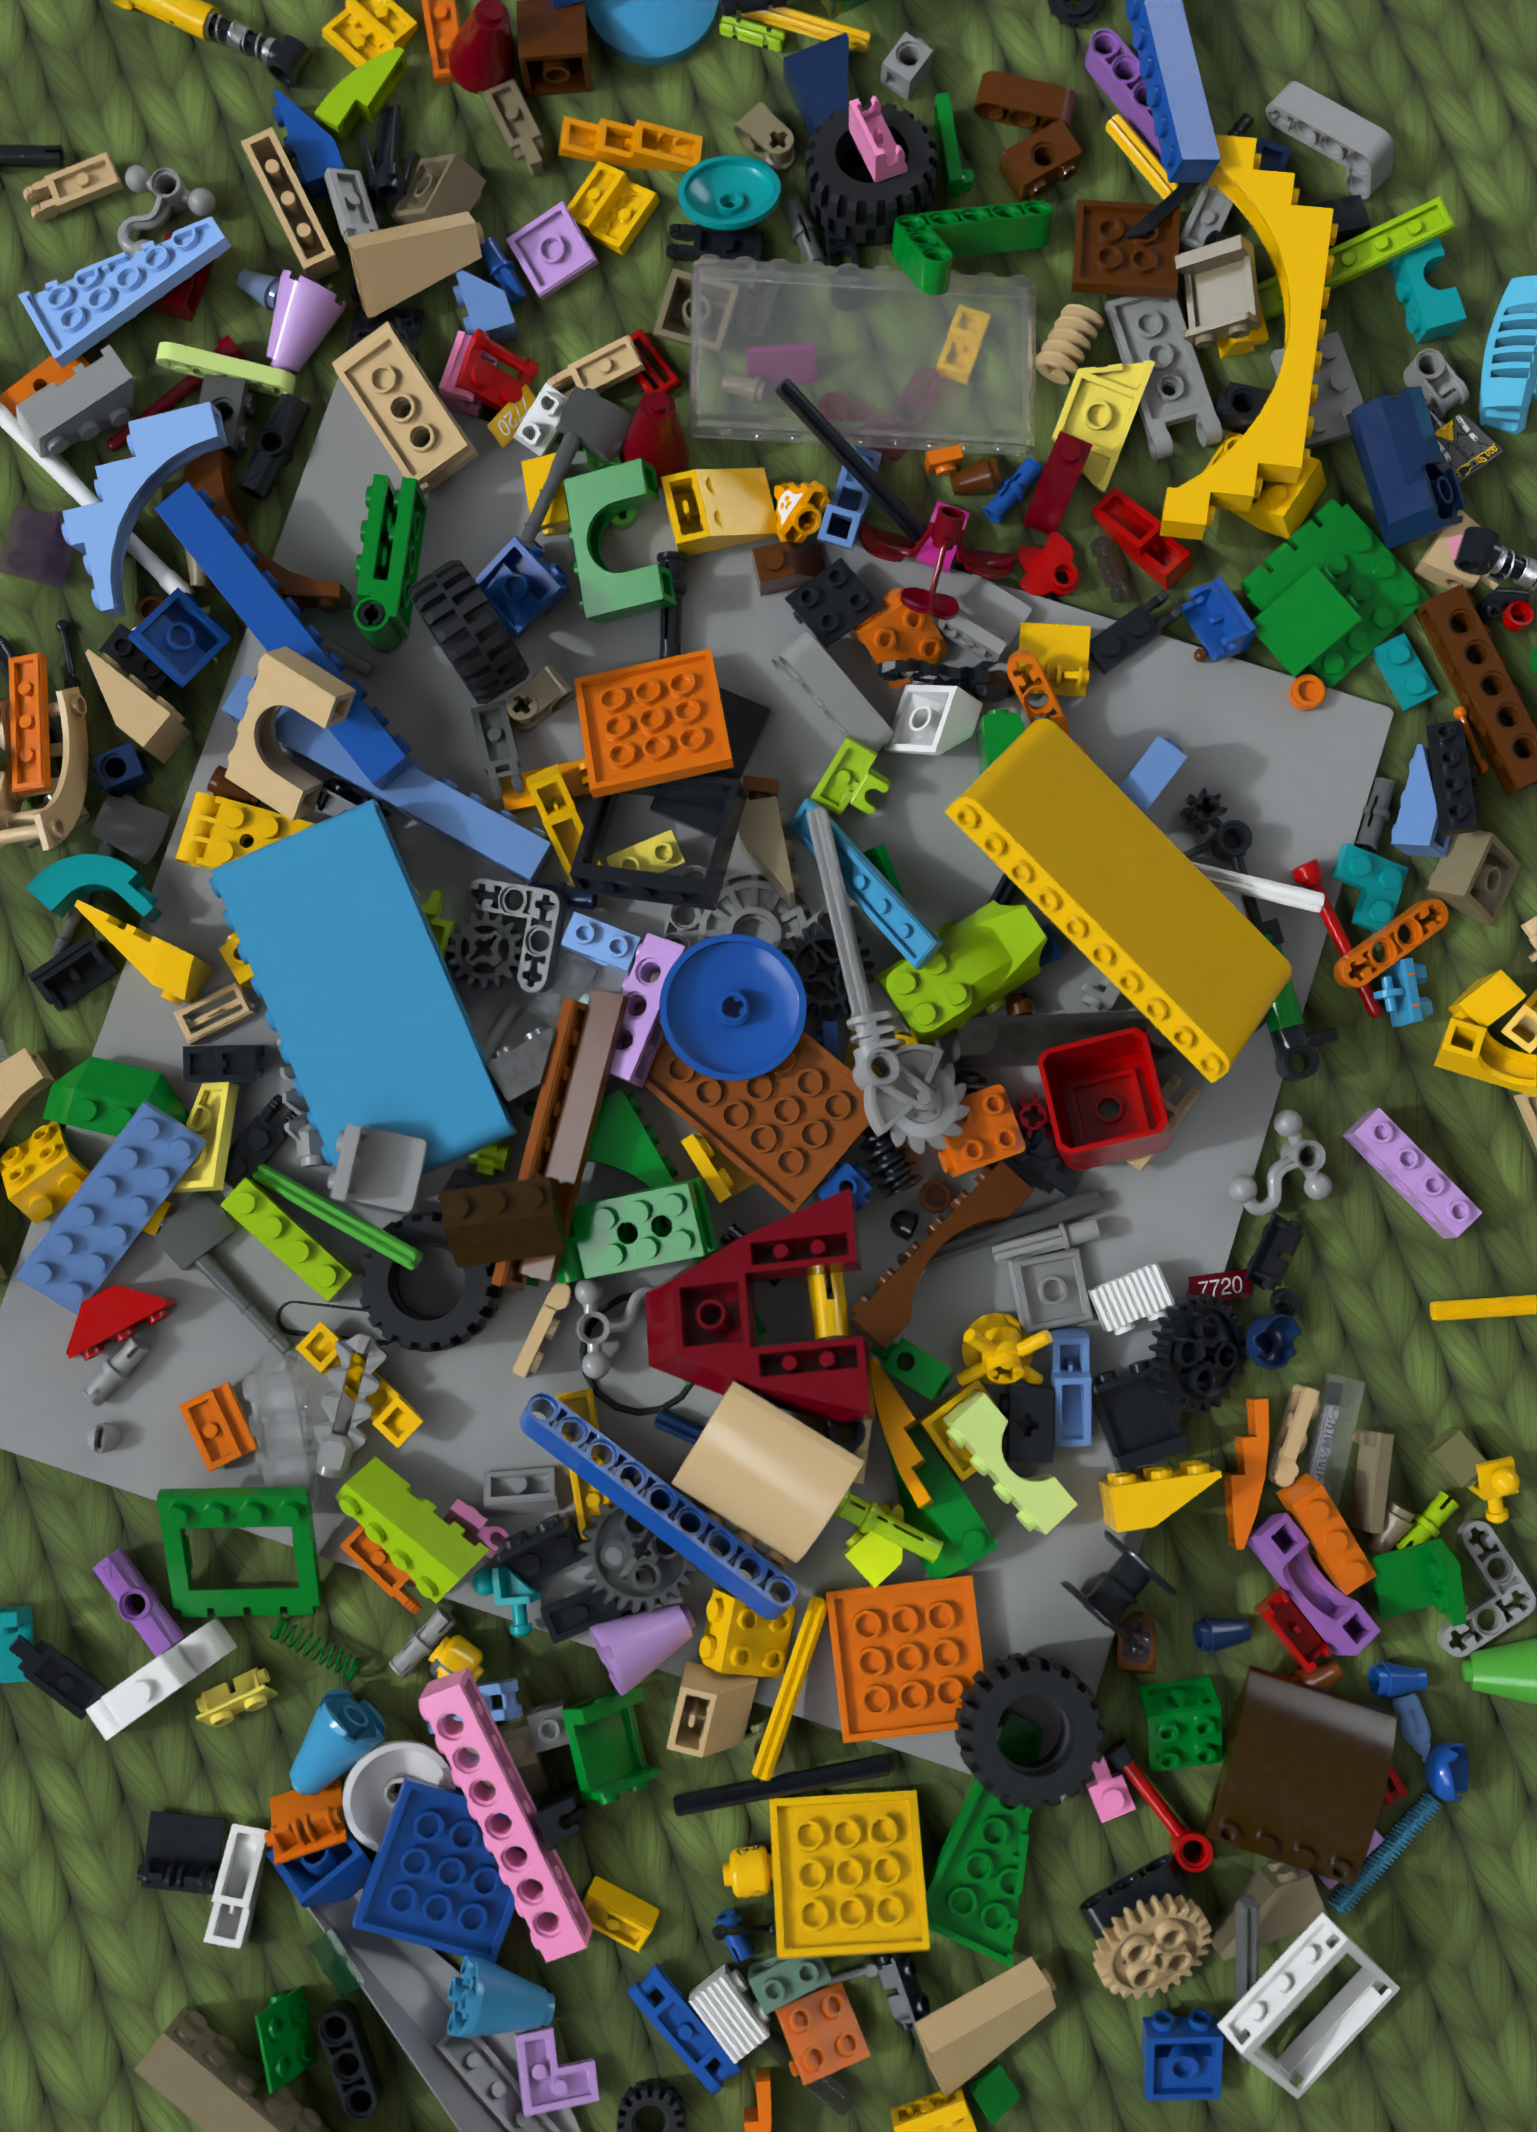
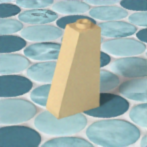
M467 211L346 237L359 298L364 312L368 318L374 317L482 258L480 245L485 243L480 222H475Z
M1032 1957L914 2023L928 2066L945 2097L956 2091L1056 2008L1052 1991L1056 1990L1055 1983L1047 1969L1043 1968L1040 1970Z

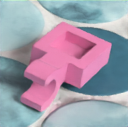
M460 1499L454 1502L443 1519L448 1525L455 1521L464 1528L466 1532L463 1537L471 1544L477 1545L481 1542L490 1551L485 1556L493 1558L499 1549L491 1540H495L501 1545L509 1536L501 1527L484 1526L487 1519L480 1515L474 1507L465 1504Z
M1102 1756L1100 1763L1093 1761L1091 1770L1095 1773L1094 1777L1096 1780L1086 1784L1100 1821L1104 1823L1135 1810V1805L1120 1770L1110 1774L1104 1756Z

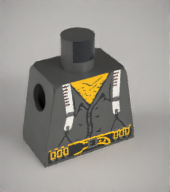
M1434 410L1429 412L1441 454L1446 459V462L1441 463L1445 470L1449 468L1454 469L1461 486L1489 467L1503 452L1501 447L1466 415L1459 414L1450 422L1444 424Z

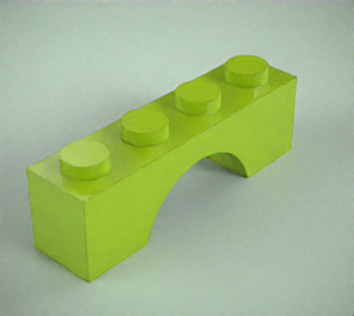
M244 1178L220 1204L326 1302H337L358 1279V1276H361L335 1251L325 1246L297 1223L284 1209L282 1203L254 1179Z

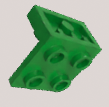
M1441 1538L1371 1558V1566L1377 1575L1373 1578L1377 1609L1382 1619L1434 1605L1436 1611L1439 1614L1443 1613L1453 1627L1467 1623L1460 1563Z
M1210 1676L1137 1686L1138 1700L1146 1721L1148 1766L1151 1772L1222 1762L1221 1706Z

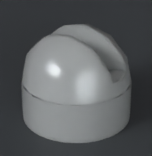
M110 1423L95 1425L87 1436L88 1445L98 1453L112 1451L120 1441L118 1429ZM99 1429H104L101 1438V1447H99Z

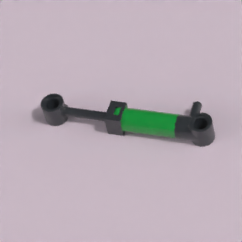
M1229 820L1215 831L1211 839V852L1213 856L1218 860L1230 862L1233 872L1248 875V871L1243 857L1246 856V851L1251 846L1253 840L1249 826L1239 820ZM1224 834L1235 836L1238 841V848L1228 847L1223 839ZM1239 894L1246 918L1284 956L1281 944L1285 941L1278 918L1263 922L1256 898ZM1290 978L1269 1009L1266 1024L1276 1054L1275 1068L1277 1073L1284 1080L1297 1082L1312 1076L1318 1070L1320 1063L1319 1055L1313 1047L1337 1041L1339 1034L1335 1027L1307 1033ZM1294 1053L1300 1055L1304 1061V1068L1301 1072L1293 1069L1290 1064L1291 1055Z

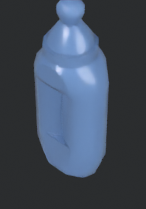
M1414 1691L1393 1697V1709L1397 1713V1720L1403 1737L1412 1746L1413 1750L1422 1756V1762L1425 1763L1431 1746V1729L1421 1701Z

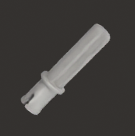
M1091 1217V1219L1063 1225L1061 1222L1058 1223L1059 1227L993 1244L992 1254L996 1264L1001 1265L1009 1261L1024 1259L1062 1248L1069 1251L1070 1246L1096 1239L1100 1240L1101 1236L1095 1217Z

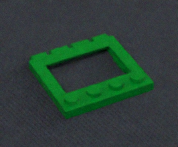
M309 1486L160 1489L156 1498L173 1608L181 1609L183 1618L210 1617L211 1608H214L215 1617H245L247 1615V1608H251L252 1616H282L284 1607H287L289 1616L316 1614V1606H320L323 1596ZM292 1527V1540L299 1587L194 1589L191 1573L193 1568L189 1535H186L185 1528Z

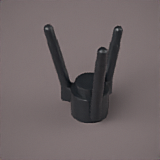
M399 104L394 105L389 162L382 163L377 171L367 135L362 134L360 137L369 173V188L375 189L376 195L387 201H396L401 199L402 196L407 195V183L416 157L415 151L409 153L402 173L400 166L397 165L401 106Z

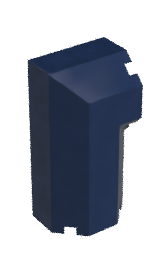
M1421 386L1407 387L1399 390L1400 398L1397 395L1389 396V394L1377 397L1351 410L1352 413L1346 415L1384 544L1388 550L1400 548L1458 525L1463 520V516H1457L1458 510L1463 509L1465 506V498L1459 478L1453 468L1445 470L1441 463L1446 462V459L1441 454Z

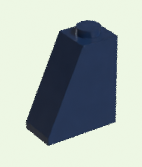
M847 33L783 57V78L810 137L815 133V129L823 120L829 121V115L838 109L842 112L845 111L848 105L849 37Z

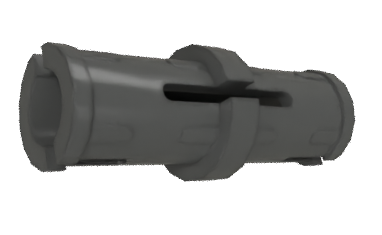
M801 196L787 199L782 204V208L792 228L790 234L795 244H798L805 260L806 268L808 270L817 269L826 263L827 258L816 236L818 234L816 224L810 221Z
M1381 777L1374 779L1368 805L1363 810L1362 817L1364 818L1360 832L1355 842L1356 847L1366 851L1374 852L1378 850L1384 824L1389 822L1391 816L1388 810L1397 784L1393 780Z

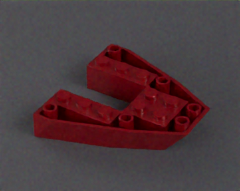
M846 1189L715 1249L645 1293L649 1367L723 1396L733 1381L779 1409L834 1422L875 1419L869 1344L864 1336L757 1347L753 1282L862 1270L856 1198L851 1189Z

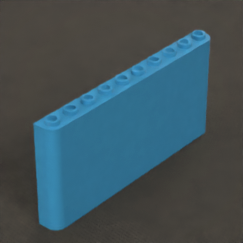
M374 799L212 869L213 877L209 878L211 888L218 898L222 897L227 909L223 911L224 919L230 930L236 931L240 940V944L237 945L238 953L246 965L250 964L255 976L251 978L253 989L259 998L263 997L268 1008L265 1011L266 1020L273 1031H277L282 1041V1044L279 1045L280 1054L287 1065H292L296 1075L293 1078L295 1090L300 1098L305 1097L310 1108V1111L307 1112L308 1121L315 1132H320L324 1145L321 1146V1152L329 1166L337 1167L340 1153L336 1151L337 1139L341 1130L346 1129L347 1124L361 1125L424 1139L428 1144L422 1175L518 1134L497 1083L486 1065L488 1063L377 801Z

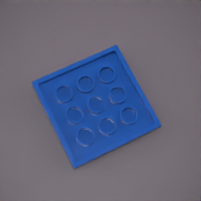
M405 1775L353 1916L352 1926L353 1928L460 1956L481 1957L495 1964L515 1909V1897L509 1885H505L501 1880L499 1864L493 1852L490 1853L485 1847L483 1831L478 1821L474 1820L469 1814L467 1798L464 1792ZM498 1813L502 1818L510 1819L507 1815ZM514 1846L519 1851H525L521 1847Z

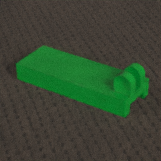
M949 92L935 94L933 117L946 198L960 197V193L972 190L975 173L971 169L961 170Z

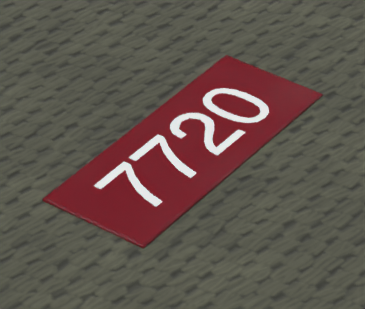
M1247 1269L1188 1277L1189 1293L1211 1294L1215 1297L1223 1298V1301L1252 1297L1251 1282L1244 1278Z

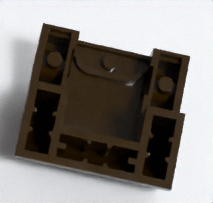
M1250 1665L1229 1722L1227 1753L1207 1807L1205 1837L1354 1887L1369 1849L1384 1799L1394 1749L1397 1713Z

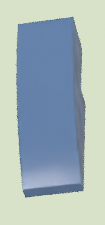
M1085 1327L1050 1328L1049 1332L1053 1338V1342L1049 1344L1050 1387L1054 1388V1447L1091 1446L1092 1377L1089 1372L1090 1337Z

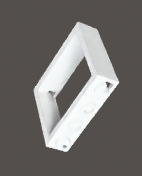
M1322 1912L1217 2026L1245 2058L1296 2099H1299L1401 1988ZM1334 1940L1336 1944L1331 1949L1328 1945ZM1348 1953L1362 1968L1277 2059L1261 2047L1263 2042L1340 1959ZM1385 1984L1389 1988L1381 1995L1378 1991ZM1301 2075L1304 2080L1295 2087L1290 2080L1294 2082Z

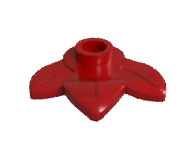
M1051 532L1044 549L1032 546L1018 548V562L1021 569L1026 573L1021 579L1019 586L1025 592L1034 596H1044L1051 592L1059 596H1065L1076 589L1079 583V573L1072 564L1074 552L1068 541L1059 533ZM1056 575L1064 576L1066 583H1059L1056 580Z

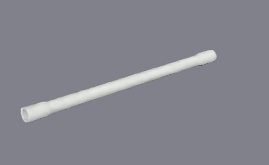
M0 402V426L81 506L101 502L54 454L40 458L18 427L17 418ZM131 532L127 551L159 582V585L169 595L178 587L184 593L187 592L196 597L197 593Z

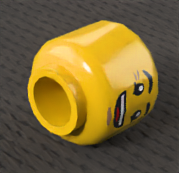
M754 1845L734 1848L730 1852L729 1862L722 1864L725 1887L732 1886L733 1893L737 1898L765 1896L771 1891L774 1884L772 1853H768L765 1846Z

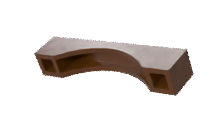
M1000 1161L994 1168L990 1164L986 1165L974 1178L978 1185L970 1193L963 1189L949 1204L954 1210L945 1219L939 1215L925 1229L929 1234L926 1240L921 1245L914 1241L900 1256L905 1262L896 1271L889 1267L875 1282L880 1288L871 1298L865 1293L850 1308L855 1314L849 1322L880 1352L910 1323L912 1301L917 1282L926 1264L936 1251L950 1238L967 1229L982 1224L1004 1221L1034 1191L1003 1161Z

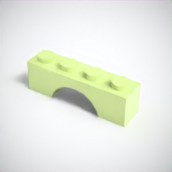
M973 1390L942 1419L950 1428L946 1431L948 1437L960 1449L964 1446L973 1456L969 1459L973 1467L982 1476L988 1474L996 1483L992 1487L995 1493L1006 1504L1009 1502L1013 1503L1019 1511L1016 1514L1017 1519L1030 1532L1035 1529L1047 1535L1078 1505L1054 1476L1042 1472L1033 1476L1021 1477L1010 1470L1002 1453V1436L1008 1420L985 1393Z

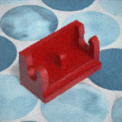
M1281 1586L1253 1607L1299 1667L1309 1674L1317 1668L1316 1659L1322 1655L1326 1657L1331 1655L1332 1650Z

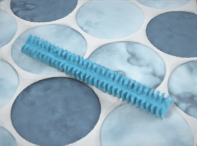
M1423 1793L1422 1796L1424 1798L1419 1797L1420 1801L1416 1800L1418 1805L1414 1803V1808L1410 1807L1412 1812L1408 1810V1815L1404 1814L1406 1819L1401 1817L1402 1822L1398 1821L1400 1826L1395 1824L1396 1829L1392 1827L1394 1833L1389 1831L1390 1836L1386 1834L1388 1840L1383 1838L1384 1843L1382 1842L1381 1846L1374 1849L1375 1853L1371 1852V1856H1367L1369 1860H1364L1365 1863L1361 1867L1354 1887L1343 1883L1344 1888L1340 1886L1341 1891L1336 1890L1338 1895L1334 1893L1335 1898L1330 1897L1332 1902L1329 1900L1328 1902L1344 1918L1345 1915L1343 1913L1348 1914L1347 1910L1351 1911L1350 1906L1355 1907L1353 1903H1358L1356 1899L1361 1900L1359 1896H1364L1362 1892L1367 1893L1365 1889L1370 1890L1368 1885L1373 1886L1371 1882L1376 1883L1375 1879L1379 1880L1377 1874L1382 1876L1381 1872H1386L1383 1867L1388 1869L1387 1865H1392L1389 1860L1395 1862L1392 1857L1397 1859L1396 1854L1401 1855L1399 1850L1403 1852L1402 1847L1407 1848L1405 1843L1410 1845L1408 1840L1413 1841L1411 1836L1416 1838L1414 1833L1419 1834L1417 1829L1422 1831L1420 1826L1426 1827L1423 1822L1428 1824L1426 1819L1432 1820L1429 1815L1434 1817L1432 1812L1438 1813L1435 1808L1441 1810L1438 1805H1442L1429 1793Z

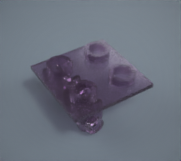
M16 506L0 555V572L64 588L75 548L68 545L63 537L61 525L65 523L63 513L54 510L53 515Z

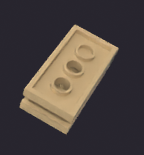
M389 321L385 322L332 362L335 372L403 476L417 479L423 495L429 493L479 456L415 357L409 352L406 343ZM411 409L410 413L404 417L405 413ZM430 437L428 444L423 447L424 441Z

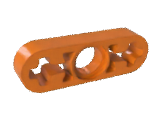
M1027 649L1013 652L1007 661V674L1031 724L1037 720L1036 717L1041 719L1044 718L1043 715L1050 713L1051 720L1057 725H1061L1060 728L1069 735L1068 720L1035 653ZM1023 660L1025 664L1032 663L1029 666L1032 682L1027 685L1023 672L1014 671L1017 669V662ZM1034 690H1043L1048 695V701L1040 707L1032 706L1028 702L1029 694Z

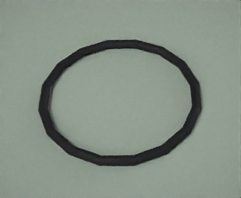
M632 1293L617 1296L602 1305L598 1312L604 1314L621 1302L628 1301ZM592 1317L584 1330L586 1337L590 1338L592 1329L599 1319ZM583 1341L579 1350L581 1366L582 1360L587 1354V1344ZM582 1369L583 1376L590 1388H593V1393L596 1397L615 1411L635 1416L657 1414L661 1409L667 1410L684 1400L694 1386L693 1383L688 1386L686 1385L679 1395L660 1406L637 1409L616 1403L599 1389L595 1380L586 1376Z

